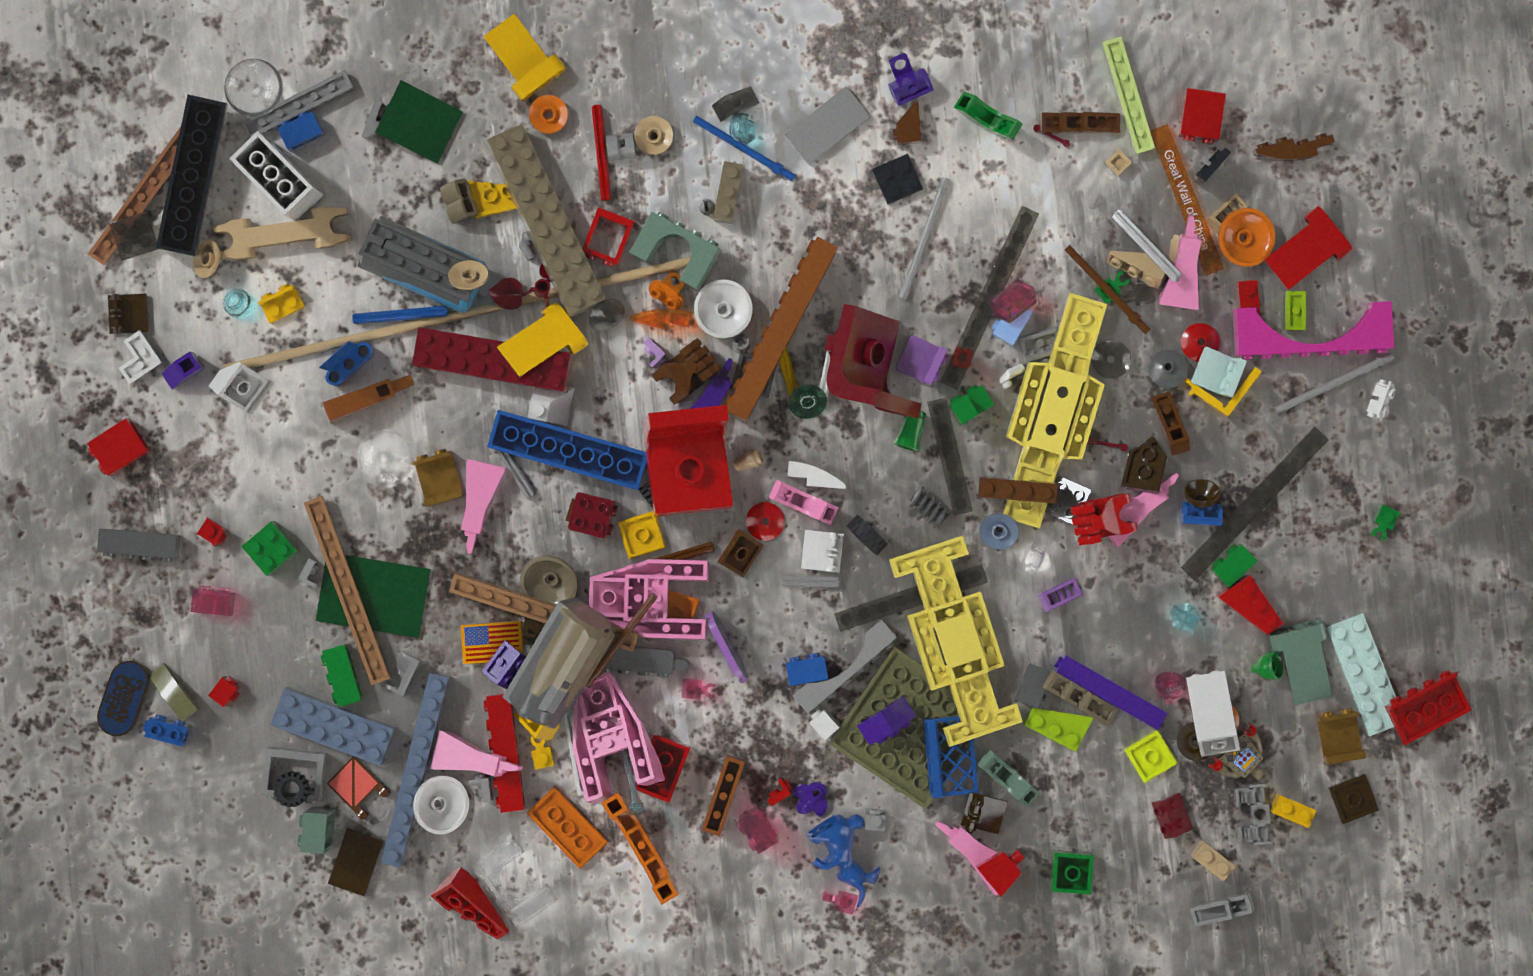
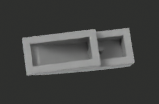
M1249 891L1190 907L1194 926L1197 927L1252 914L1255 908Z

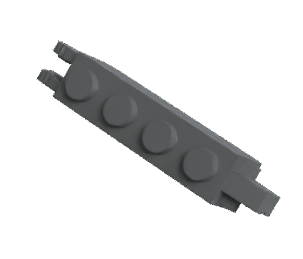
M635 647V650L631 652L619 648L604 668V672H610L611 669L618 670L620 674H630V671H638V675L649 676L650 672L657 673V677L668 678L669 674H673V670H687L689 663L685 659L675 658L674 652L668 649Z

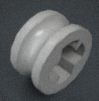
M738 334L733 337L732 348L736 353L743 354L749 350L750 343L746 335ZM739 341H744L742 347L738 346Z

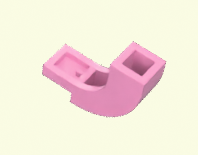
M776 480L769 495L770 499L829 525L832 524L839 508Z

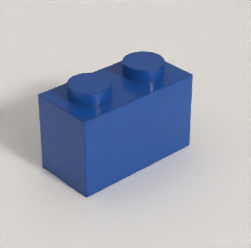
M305 111L298 115L299 118L293 121L289 119L280 124L281 127L277 129L287 150L291 152L325 135L315 113Z
M820 653L808 654L806 659H801L800 656L791 657L789 662H786L790 686L828 679L824 655L820 656Z

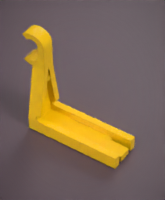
M1255 367L1226 407H1223L1222 402L1202 388L1191 383L1188 378H1185L1183 382L1191 387V391L1188 392L1189 397L1195 394L1221 415L1228 418L1262 371Z

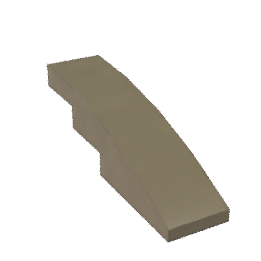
M1053 670L1042 686L1107 726L1111 724L1119 710Z

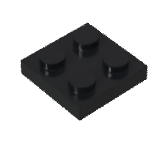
M1226 147L1222 151L1218 149L1208 159L1211 163L1202 166L1195 174L1198 178L1194 182L1202 186L1231 152Z
M908 154L872 169L887 205L923 190Z

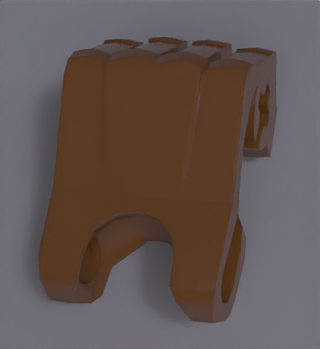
M698 338L680 350L678 355L651 375L656 382L663 378L675 381V393L669 398L673 405L682 401L721 369L717 362L713 363L716 359L712 354L707 356L709 349L705 345L700 347L702 342Z

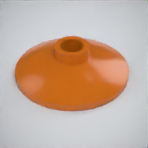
M540 96L530 106V122L539 132L545 134L558 132L567 122V107L557 96ZM547 112H552L553 114L550 119L545 116Z

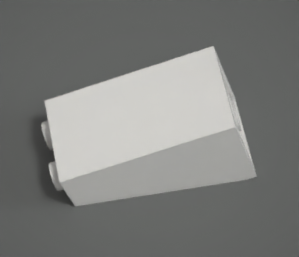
M1215 670L1209 674H1194L1187 677V686L1201 757L1240 750L1225 671Z

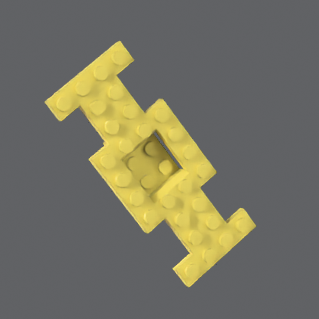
M963 536L889 559L895 578L910 573L914 574L925 610L907 615L930 689L935 690L949 685L961 722L943 728L949 746H954L1023 722L1017 703L998 708L987 673L1005 666L981 591L963 597L951 562L953 559L969 554ZM933 628H935L938 640L947 665L944 664Z

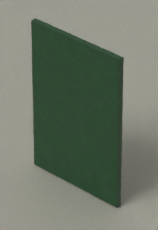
M345 555L373 631L419 638L431 569ZM325 562L315 621L349 626Z

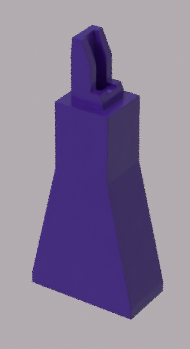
M731 358L727 360L718 376L714 374L703 395L691 408L720 406L732 385L729 382L730 377L727 376L732 367Z

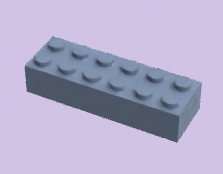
M289 687L283 689L270 724L271 726L379 766L385 761L397 728Z

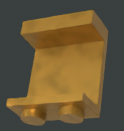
M446 449L435 451L434 456L421 455L416 457L417 461L412 462L420 481L425 507L464 497L452 451L447 452Z
M1346 708L1341 709V713L1333 714V711L1322 712V716L1317 717L1325 764L1329 765L1366 758L1365 750L1361 746L1357 722L1358 711Z

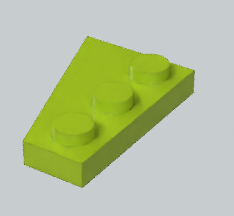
M1032 707L1023 725L1076 752L1094 717Z

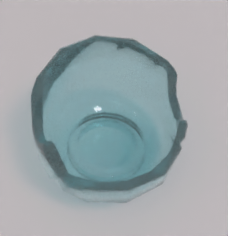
M736 113L729 122L730 136L736 142L750 143L754 138L755 125L753 121L747 119L748 114Z
M232 289L223 298V308L231 317L245 319L255 309L254 299L243 289Z

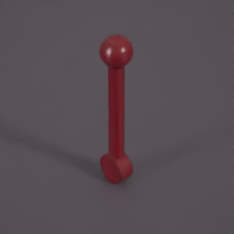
M1038 124L1034 125V132H1039ZM1043 133L1062 143L1064 147L1070 146L1069 140H1063L1051 133Z
M1092 437L1088 439L1089 445L1099 444L1114 448H1120L1121 451H1126L1128 449V446L1125 443L1119 445L1104 441H1098Z

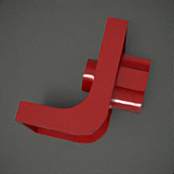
M727 405L648 413L644 422V445L654 517L731 509L733 507L725 447V427L729 421Z

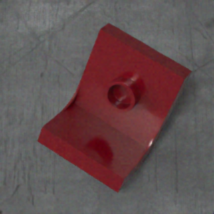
M844 304L838 329L834 334H828L824 349L830 355L826 382L831 394L841 399L873 405L880 411L918 419L922 403L893 395L887 386V376L900 321L858 306Z

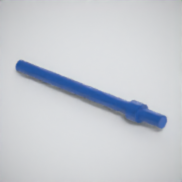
M695 116L693 120L695 124L772 169L771 172L776 175L780 174L792 182L795 179L796 175L785 169L781 163H775L699 116Z

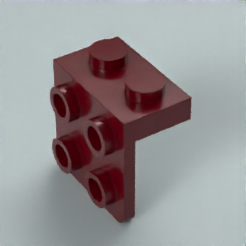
M578 492L575 496L568 529L606 539L607 535L611 536L613 524H610L612 516L616 517L618 506L615 505L616 501Z

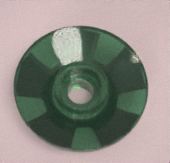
M811 384L797 387L792 391L788 399L790 411L795 416L803 419H810L820 415L827 405L825 392L820 387Z

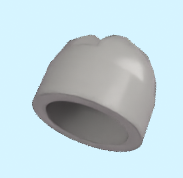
M703 199L699 203L700 212L704 215L711 214L714 211V203L710 199ZM704 202H708L709 211H705Z

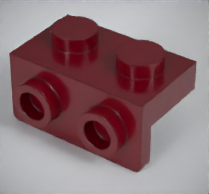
M1175 793L1162 800L1152 802L1154 814L1157 817L1161 833L1165 839L1175 838L1193 830L1180 793Z

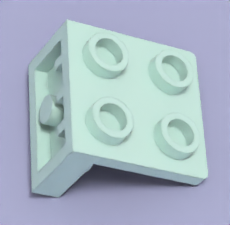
M1204 347L1191 383L1221 396L1233 398L1247 361L1241 358H1232L1209 347Z

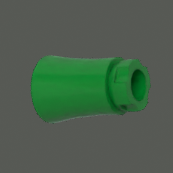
M920 410L918 419L905 416L893 444L909 451L919 452L927 413Z

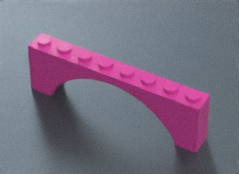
M1392 301L1368 303V309L1362 318L1348 332L1332 341L1320 344L1296 342L1280 335L1257 314L1256 308L1233 309L1235 356H1241L1243 360L1253 359L1255 355H1260V359L1272 358V355L1280 354V358H1290L1292 354L1299 353V357H1310L1311 353L1317 352L1318 356H1330V352H1338V355H1349V351H1357V354H1369V350H1376V353H1388V349L1394 348Z

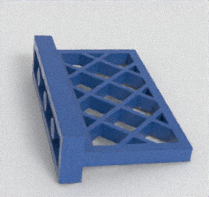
M959 716L923 719L930 797L932 798L963 795L970 792L979 793L974 739L968 740L969 747L965 752L958 748L957 745L952 746L946 755L940 750V744L944 739L946 741L947 739L945 734L943 735L938 731V722H946L948 725H952L949 721H955L953 724L960 721ZM955 748L963 754L956 763L948 757ZM965 757L971 761V767L967 772L958 766ZM946 759L954 765L948 774L942 770V764ZM956 768L964 773L958 783L950 777ZM967 776L973 781V789H964L961 786V783ZM949 778L956 785L951 791L944 792L943 784Z

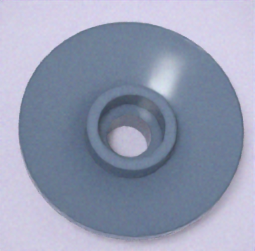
M1003 513L989 515L980 526L982 541L994 549H1005L1012 546L1019 535L1016 521L1011 516ZM996 527H1003V529L997 530Z

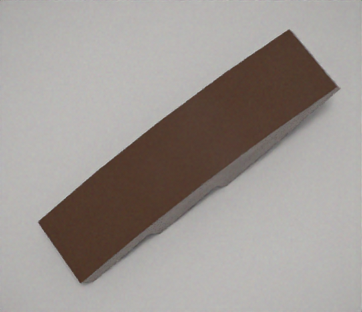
M1041 112L1039 113V133H1120V113Z

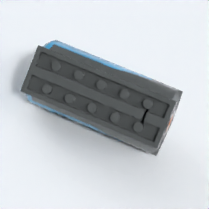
M380 216L379 219H374L359 251V268L461 313L471 308L480 287L472 290H462L454 287L448 278L449 270L455 264L467 260L480 262L487 268L484 261L383 216Z

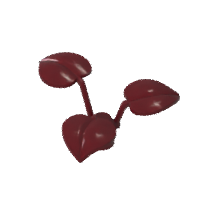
M541 263L539 274L544 279H539L535 286L531 287L528 291L522 293V284L517 279L504 278L490 288L488 293L498 306L507 310L519 308L522 305V297L531 292H534L539 298H544L546 307L550 306L548 294L551 280Z

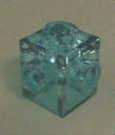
M1185 602V604L1179 603L1178 606L1174 605L1169 612V615H1171L1169 620L1173 622L1172 626L1180 631L1185 629L1188 632H1192L1201 615L1194 611L1196 609L1194 606ZM1185 613L1186 617L1182 620L1181 616Z

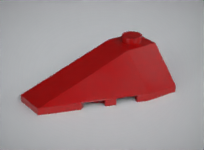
M462 867L450 873L430 895L443 908L448 911L455 910L461 914L460 918L465 921L469 919L475 922L477 928L497 940L509 933V929L477 881Z

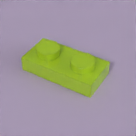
M1285 291V330H1306V291Z

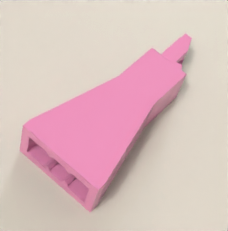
M1193 214L1188 216L1185 234H1180L1177 255L1173 262V265L1182 273V277L1179 281L1173 282L1167 276L1158 297L1159 304L1194 310L1199 308L1197 261L1201 238L1194 231L1195 221Z
M467 459L466 509L461 530L465 531V536H468L466 546L469 554L473 553L477 534H482L487 510L507 471L505 467Z
M1175 473L1164 480L1161 484L1160 492L1157 494L1141 492L1131 498V503L1124 505L1119 513L1120 519L1125 522H1137V525H1139L1150 511L1169 498L1167 496L1169 493L1168 488L1175 483L1179 475ZM1131 533L1109 536V539L1115 547H1119Z
M439 730L430 769L474 770L492 776H502L506 771L522 770L523 766L507 762V757L487 752L451 731Z
M937 821L935 825L950 837L949 843L970 861L992 893L997 895L998 893L976 866L997 854L998 851L979 842L962 826L951 829L945 823Z

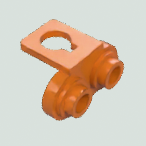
M671 271L663 282L660 280L652 281L649 285L651 297L658 299L669 309H680L684 304V298L679 292L685 284L680 281V284L673 286L671 278L679 280L681 275Z

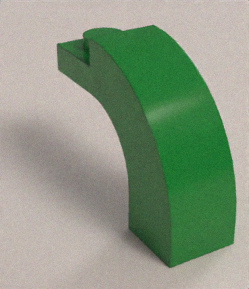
M963 91L954 106L958 112L969 120L1003 139L1014 140L1023 125L1019 120L998 112L977 96Z

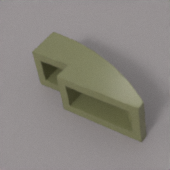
M165 663L149 676L162 697L182 722L186 721L200 709L190 697L186 688Z

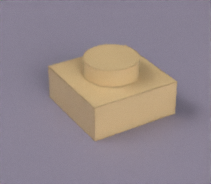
M1120 149L1104 162L1117 177L1132 163Z

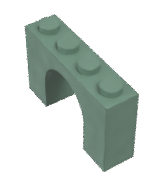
M660 211L658 214L651 212L629 253L650 265L657 250L664 241L675 237L685 239L691 248V258L679 280L700 292L722 252L718 247L719 244L710 238L708 241L702 239V234L693 229L691 232L685 230L686 226L676 220L674 223L669 221V217Z

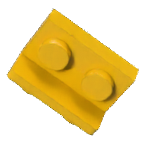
M285 284L278 288V292L274 294L269 292L261 296L262 300L258 301V304L262 307L269 324L305 308L296 286Z

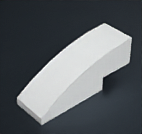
M789 461L788 477L807 478L806 486L846 489V485L822 469L800 462Z

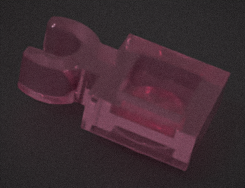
M683 678L681 698L701 700V694H705L708 698H714L715 694H709L708 688L716 687V684L708 683L706 686H703L700 679Z

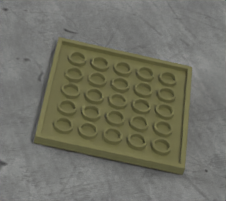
M893 647L829 744L926 809L933 798L930 797L923 719L959 716L950 686L947 685L931 690L923 665L896 647ZM904 696L916 714L910 720L912 724L904 729L899 728L900 733L892 738L888 735V739L879 745L877 742L869 745L857 725L871 715L881 711L891 702ZM938 722V731L944 735L943 728L949 725L946 722ZM944 739L940 744V750L946 755L952 746H949L948 742ZM969 741L960 743L957 747L965 752L969 746ZM955 748L948 757L956 763L963 754ZM946 759L942 764V770L948 774L954 765Z

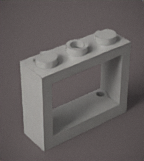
M276 747L266 748L261 795H266V799H277L273 795L274 790L269 789L272 760L273 757L318 762L314 794L310 793L305 803L317 804V801L322 800L327 753ZM285 791V793L290 797H294L299 793L294 791Z

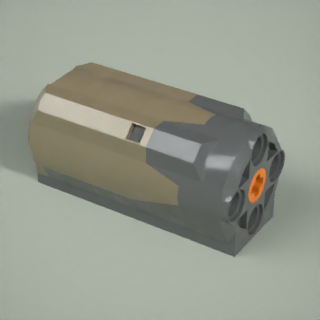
M577 597L559 601L503 698L512 704L517 713L523 718L539 725L553 729L556 728L564 715L574 706L615 636L611 623L601 613L587 606Z

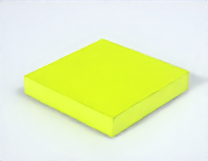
M1158 730L1124 749L1144 783L1178 764Z

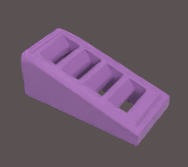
M1074 577L1037 596L1044 611L1048 612L1083 594ZM1069 584H1070V586H1071V588H1072V590H1073V592H1074V594H1075V595H1073V596L1071 595V593H1070V591H1069V589H1068V587H1067V585H1069ZM1061 588H1063V590H1064V592H1065V594H1066V596H1067L1066 599L1064 598V596H1063V594H1062V592H1061V590H1060ZM1054 591L1056 592L1060 602H1057L1053 594Z

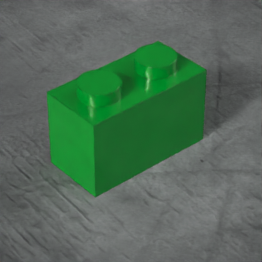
M1233 544L1226 551L1228 554L1223 559L1219 557L1212 564L1214 567L1211 571L1228 588L1257 562L1254 556L1242 544Z

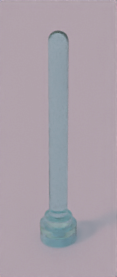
M625 749L621 751L630 795L628 810L630 815H639L645 809L643 802L638 799L629 751Z

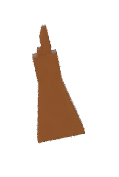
M411 375L391 382L389 379L322 403L331 424L395 398V393L413 386L414 382Z

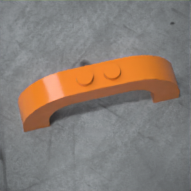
M618 792L601 802L610 819H613L619 826L651 881L652 890L661 905L678 896L679 891L670 871L624 796Z

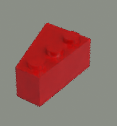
M1245 575L1215 596L1263 634L1268 635L1284 624L1251 575Z

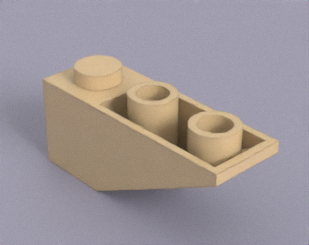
M1110 251L1107 262L1112 267L1127 272L1129 276L1144 281L1150 287L1159 289L1167 276L1146 253Z

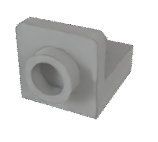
M308 558L298 578L302 581L301 585L309 589L319 586V583L309 579L310 576H315L319 568L316 566L317 560Z
M485 774L473 775L474 779H470L469 784L481 783V786L478 787L479 797L483 798V802L492 801L493 792L490 776L485 777Z

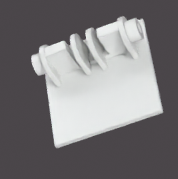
M805 530L801 568L840 573L844 534Z

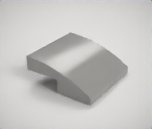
M1056 326L1018 337L1026 366L1028 362H1049L1058 332Z

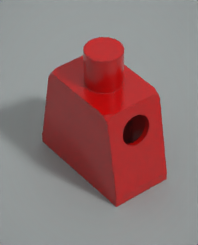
M1018 849L1010 856L1002 850L979 863L976 868L1001 897L1021 875L1017 865L1025 858Z

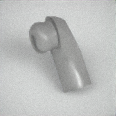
M526 231L521 235L519 248L529 261L536 255L531 249L532 241Z

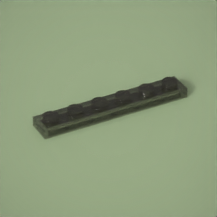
M941 398L929 401L927 405L953 516L972 512V505L947 399Z

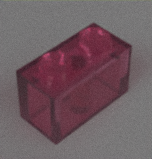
M1018 279L990 300L993 315L1009 324L1037 303L1034 287Z
M199 585V588L193 589L190 612L224 616L233 615L235 592H230V588L218 587V590H210L211 586Z

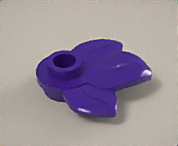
M813 782L810 785L800 784L795 787L792 794L799 798L797 802V812L799 814H807L813 810L819 817L824 815L828 806L825 798L827 793L825 785L820 782ZM813 790H819L820 794H814Z

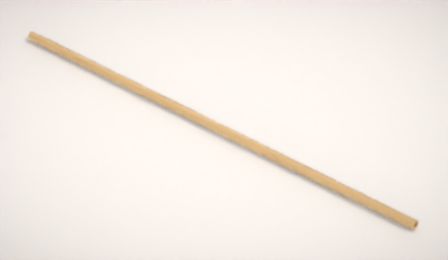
M691 256L596 279L600 287L682 269L686 268ZM554 288L550 289L548 299L558 297ZM530 293L522 297V305L545 299ZM495 302L471 307L464 313L452 311L448 312V315L445 317L422 318L223 364V369L238 362H241L248 368L258 367L340 348L348 341L357 344L418 330V327H431L504 310V308H501Z

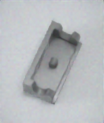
M402 651L390 676L391 678L385 687L401 696H405L422 660Z

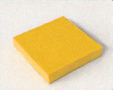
M653 511L617 522L628 559L666 548L657 517H654Z

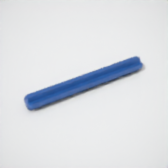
M446 306L355 313L352 315L353 324L445 317L448 315V309Z

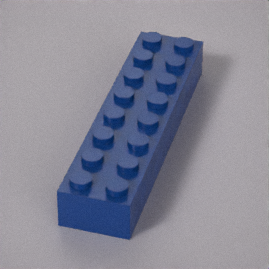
M497 410L487 445L491 449L635 490L639 489L647 461L646 452L501 410Z

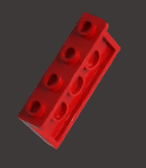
M1446 670L1439 674V678L1424 681L1422 687L1418 689L1417 687L1411 688L1406 691L1407 695L1403 697L1396 696L1389 700V704L1384 706L1403 745L1415 741L1472 710L1456 678L1458 676L1457 671L1450 672V670Z

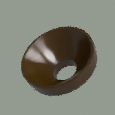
M1196 479L1187 483L1184 494L1186 500L1195 508H1208L1218 502L1220 489L1214 482ZM1197 499H1204V500H1206V502H1201V501H1196V500H1197Z

